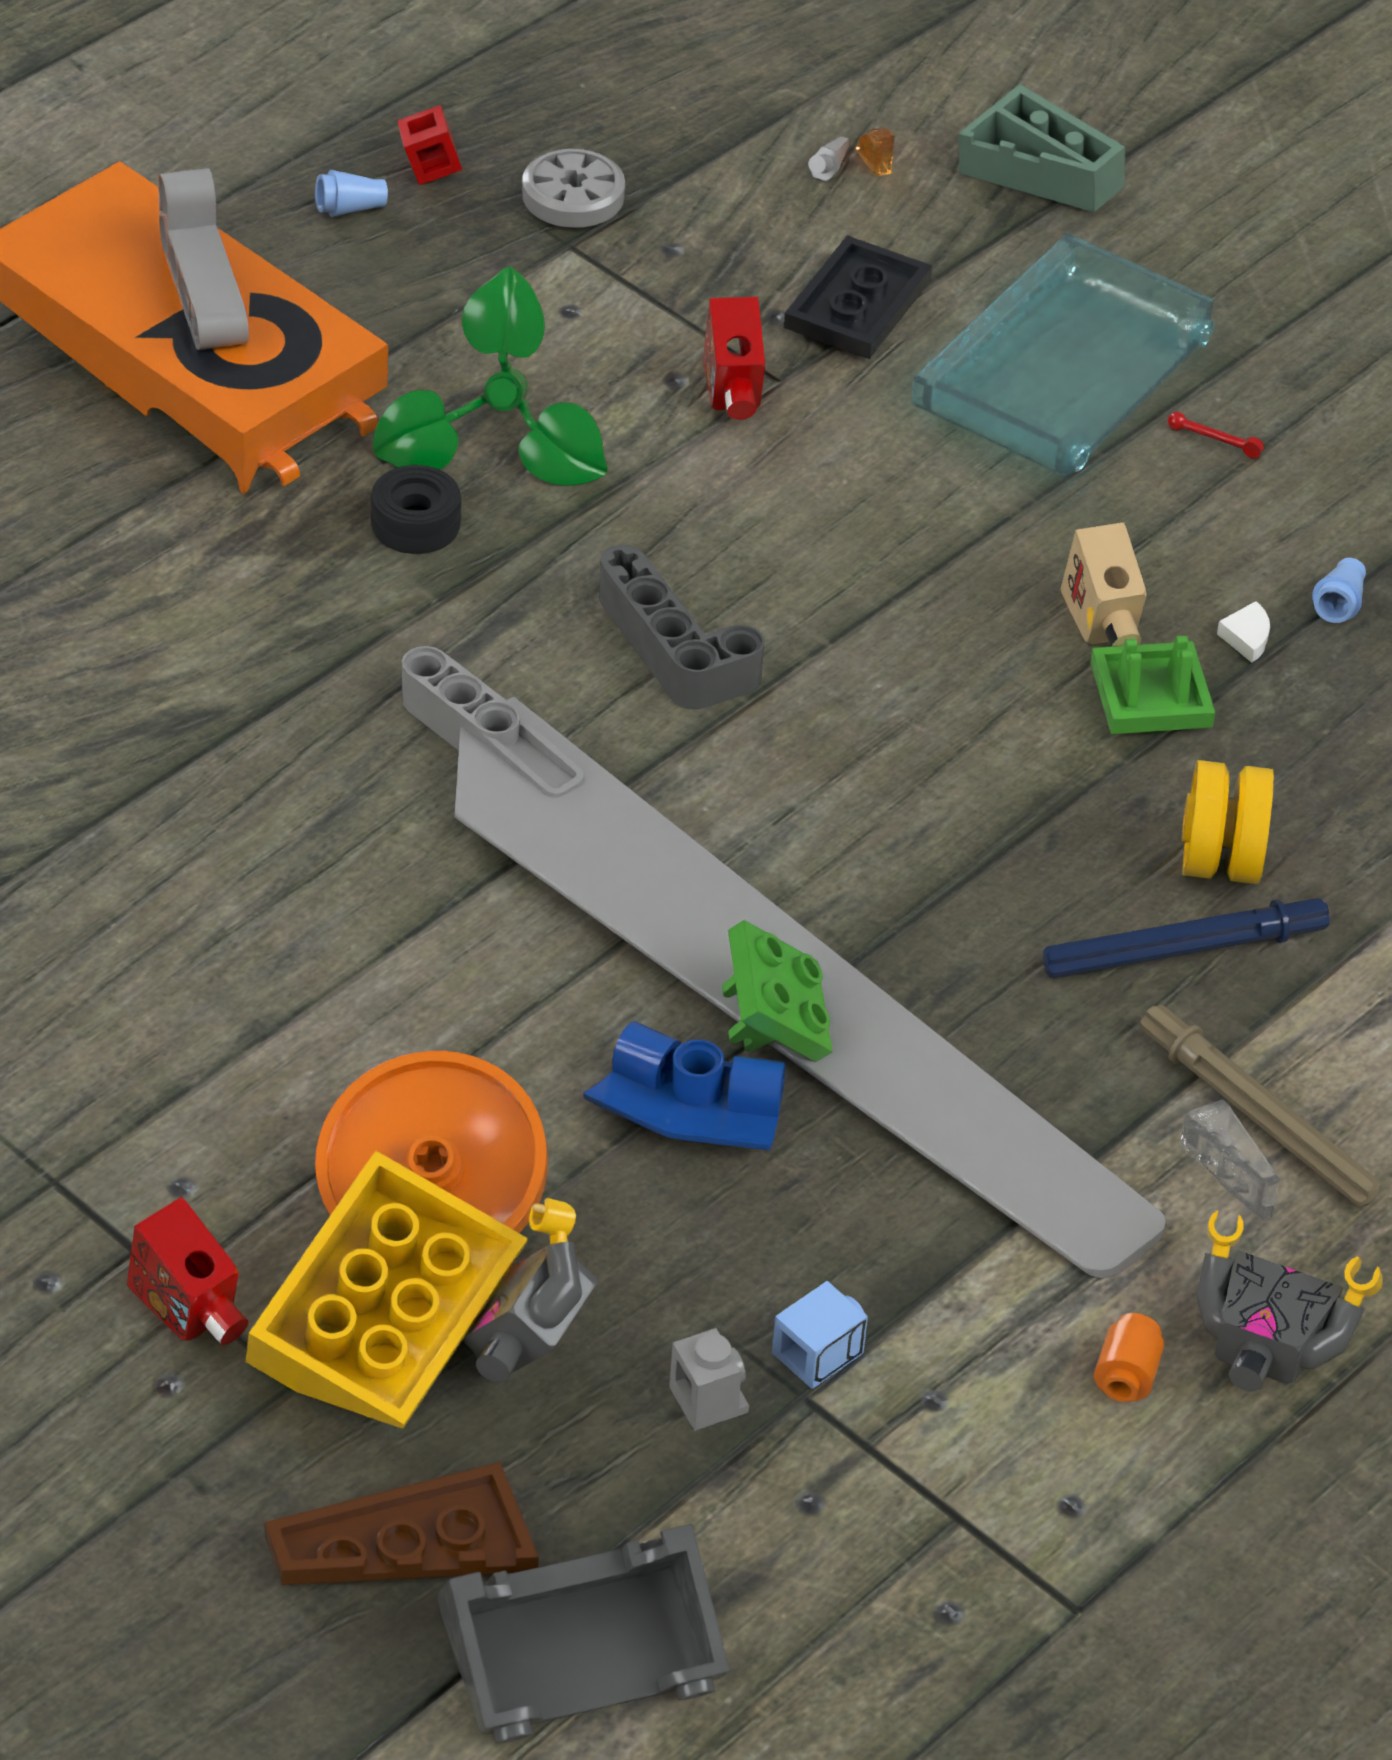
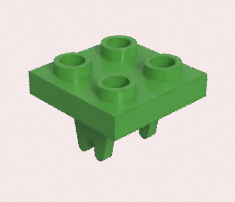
M1187 635L1176 636L1174 643L1137 645L1136 639H1125L1124 646L1092 648L1090 664L1111 734L1213 728L1215 718L1214 706L1193 641L1188 642Z
M746 920L730 928L728 936L734 974L722 984V992L726 998L737 995L741 1020L728 1031L730 1042L738 1043L743 1040L745 1050L753 1051L771 1042L778 1041L815 1062L832 1053L829 1032L830 1017L825 1008L821 983L823 974L818 961L811 955L799 951L778 939L774 934L767 933Z

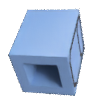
M826 1281L775 1316L772 1354L813 1389L864 1353L868 1316L854 1298L844 1296L831 1283Z

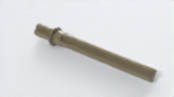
M1164 1005L1152 1006L1146 1011L1145 1016L1140 1022L1141 1029L1169 1052L1168 1058L1172 1063L1184 1064L1356 1206L1368 1205L1374 1200L1381 1188L1377 1178L1203 1037L1204 1032L1199 1026L1187 1025Z

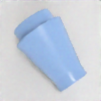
M330 170L328 174H320L317 177L315 186L316 206L320 213H329L330 217L371 208H384L387 204L388 190L384 179H371L335 170Z
M1355 558L1342 559L1336 568L1315 585L1312 592V600L1316 612L1324 620L1332 623H1341L1355 617L1360 611L1366 569L1359 560Z

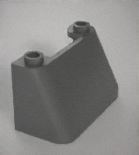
M693 1524L662 1530L660 1532L661 1538L646 1541L641 1544L639 1540L629 1542L622 1549L508 1575L506 1571L497 1572L490 1577L486 1584H484L480 1572L450 1578L437 1594L443 1622L481 1735L494 1733L496 1744H501L533 1735L531 1725L673 1691L677 1692L679 1701L715 1692L713 1681L725 1676L730 1670Z

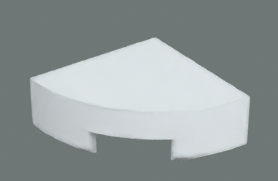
M1255 601L1219 621L1217 635L1252 663L1264 652L1270 631V621L1263 607Z

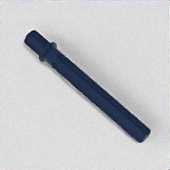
M1319 898L1283 904L1277 899L1272 900L1269 907L1047 946L1043 950V965L1045 972L1050 977L1058 978L1269 939H1276L1278 943L1287 942L1291 935L1326 929L1330 923L1329 909L1327 903Z

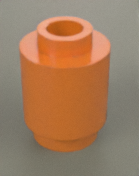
M1128 1313L1119 1317L1117 1322L1108 1328L1094 1371V1380L1099 1389L1113 1400L1120 1402L1139 1401L1150 1394L1164 1350L1162 1330L1156 1321L1143 1314Z

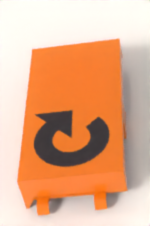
M121 161L0 228V302L142 414L148 416L151 408H158L165 412L231 467L236 475L241 493L245 494L248 492L256 471L260 466L264 469H273L278 474L281 485L284 487L299 478L300 470L298 465L284 451L340 416L344 420L346 418L352 419L358 425L363 437L376 429L379 422L377 415L363 402L388 387V344L219 228L218 231L245 306L249 341L246 344L197 350L161 242L158 186Z

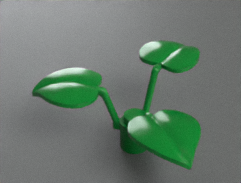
M511 266L503 268L491 280L476 290L467 301L463 310V332L471 346L484 354L498 352L501 370L497 371L487 380L484 386V395L445 414L444 403L441 397L434 391L415 390L397 398L386 409L376 426L373 438V452L377 458L396 467L423 465L441 470L452 461L459 445L458 434L450 422L485 404H489L493 409L503 412L518 408L526 425L533 430L521 440L519 456L527 470L535 477L551 484L571 486L595 481L608 472L601 432L597 422L586 409L571 402L555 403L542 411L538 422L530 412L529 403L525 400L528 393L527 379L520 371L512 368V363L508 361V354L518 358H526L533 355L541 345L544 337L545 318L533 288Z

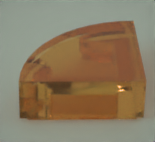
M884 127L872 129L867 134L861 135L856 147L858 154L876 176L891 173L895 135Z

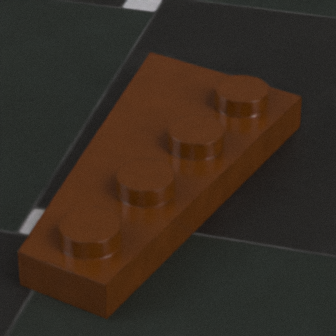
M500 1462L265 1522V1538L282 1585L464 1576L480 1572L481 1575H487L501 1571L516 1573L538 1568V1554Z

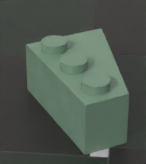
M1021 84L958 133L959 174L1092 212L1099 209L1125 187V146Z

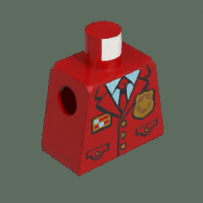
M758 297L709 298L703 363L711 408L715 410H727L728 416L736 420L750 418L755 414L756 408L761 406L765 355ZM734 338L739 339L740 353H730L728 351L727 344L730 340Z
M180 1197L134 1225L127 1278L129 1289L181 1340L190 1341L206 1330H209L221 1345H227L236 1340L246 1330L249 1323L246 1317L234 1305L239 1272L236 1265L187 1201Z

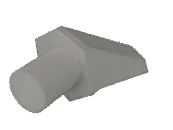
M840 136L830 143L821 146L808 162L813 177L828 181L838 172L849 147V138Z

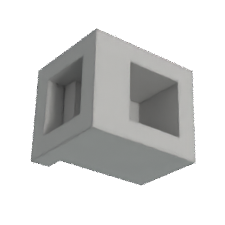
M716 1328L672 1343L669 1388L694 1431L749 1412V1404L740 1390L741 1383L746 1379L743 1361L735 1348H731L730 1342L720 1335Z

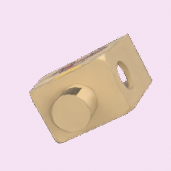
M1124 522L1075 530L1060 591L1085 642L1089 644L1109 642L1111 647L1124 646L1125 639H1136L1137 645H1139L1141 637L1138 632V625L1146 600V588Z

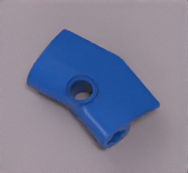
M633 1021L625 1027L616 1043L613 1052L612 1072L600 1083L583 1092V1098L669 1138L771 1150L782 1104L786 1063L783 1061L734 1056L733 1062L724 1061L721 1049L710 1041L702 1039L690 1040L681 1044L680 1041Z

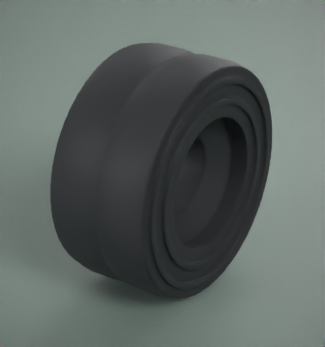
M408 465L386 472L375 482L371 491V527L375 536L385 546L408 554H425L446 547L456 538L461 526L462 497L459 486L450 475L429 466ZM408 508H423V509H427V510H423V511H410V510H406V509H408Z

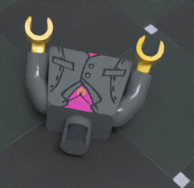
M546 1198L544 1205L538 1203L532 1205L529 1214L530 1227L534 1231L549 1234L550 1244L509 1269L463 1338L464 1343L478 1358L476 1360L477 1370L490 1381H506L513 1372L550 1352L557 1345L598 1281L576 1259L574 1243L567 1240V1236L574 1227L576 1213L573 1207L566 1202Z
M1218 1210L1215 1211L1208 1222V1236L1213 1242L1211 1253H1205L1197 1290V1303L1206 1331L1218 1338L1215 1350L1216 1357L1221 1361L1232 1364L1229 1371L1231 1382L1236 1387L1245 1391L1259 1390L1266 1377L1285 1384L1293 1383L1304 1368L1315 1369L1342 1354L1346 1350L1365 1310L1360 1306L1364 1297H1371L1377 1294L1382 1287L1383 1279L1379 1267L1376 1268L1370 1282L1357 1284L1354 1282V1277L1359 1271L1362 1261L1360 1257L1351 1259L1344 1271L1349 1289L1345 1298L1341 1297L1343 1287L1239 1250H1237L1234 1259L1230 1258V1247L1236 1245L1241 1239L1243 1220L1239 1215L1236 1232L1228 1237L1221 1236L1214 1227L1218 1216Z

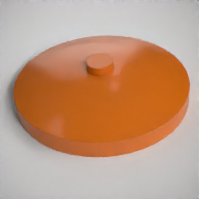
M423 1051L402 1055L385 1061L360 1076L340 1095L330 1109L319 1134L315 1158L317 1184L329 1217L376 1150L518 1233L529 1222L532 1205L535 1203L539 1204L546 1186L549 1163L548 1146L543 1124L535 1105L525 1090L510 1075L488 1061L452 1051Z

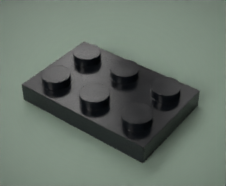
M847 235L787 309L784 315L783 328L870 359L931 281L932 265Z

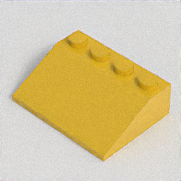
M375 1150L250 1330L245 1362L295 1392L403 1429L527 1244L528 1238Z

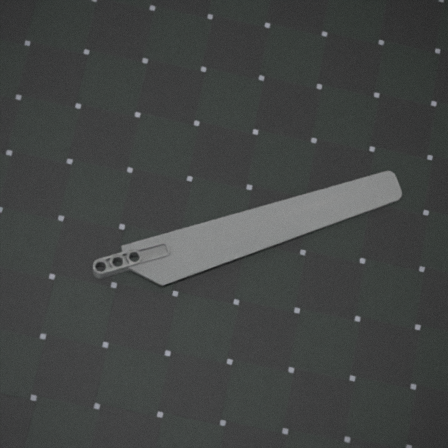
M416 647L409 650L403 656V706L408 712L459 751L455 800V818L737 1022L741 1020L737 995L726 998L722 992V984L734 974L728 936L730 928L746 920L765 932L774 934L778 939L799 951L811 955L818 961L823 974L821 983L825 1008L830 1017L829 1032L833 1052L815 1062L778 1041L771 1042L769 1045L1085 1273L1098 1278L1117 1275L1161 1240L1166 1221L1164 1214L519 700L515 697L505 700L454 659L435 647Z

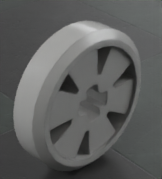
M582 149L556 150L537 157L526 167L522 177V198L525 206L533 215L550 224L570 228L593 226L611 219L622 208L625 199V177L616 163L601 154Z

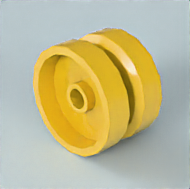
M1196 760L1191 792L1187 793L1183 817L1184 876L1211 879L1218 870L1222 847H1227L1226 873L1230 881L1250 884L1260 883L1271 819L1273 769L1244 766L1238 773L1234 797L1232 798L1228 797L1229 771L1225 763Z

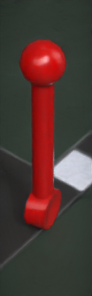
M1175 411L1171 413L1167 420L1169 427L1173 430L1186 429L1241 448L1244 454L1250 458L1259 457L1264 450L1263 442L1257 437H1249L1245 440L1187 420L1181 412Z

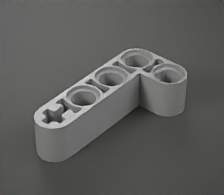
M200 168L159 174L158 200L161 242L197 350L248 343L249 329L245 306L216 225V196L210 169Z

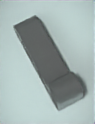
M620 544L607 548L601 554L599 600L601 605L670 698L678 706L686 709H702L748 694L760 686L765 639L760 631L748 625H733L705 634L640 549L631 545Z

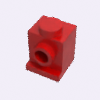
M441 105L397 120L404 149L419 185L463 170L453 135Z

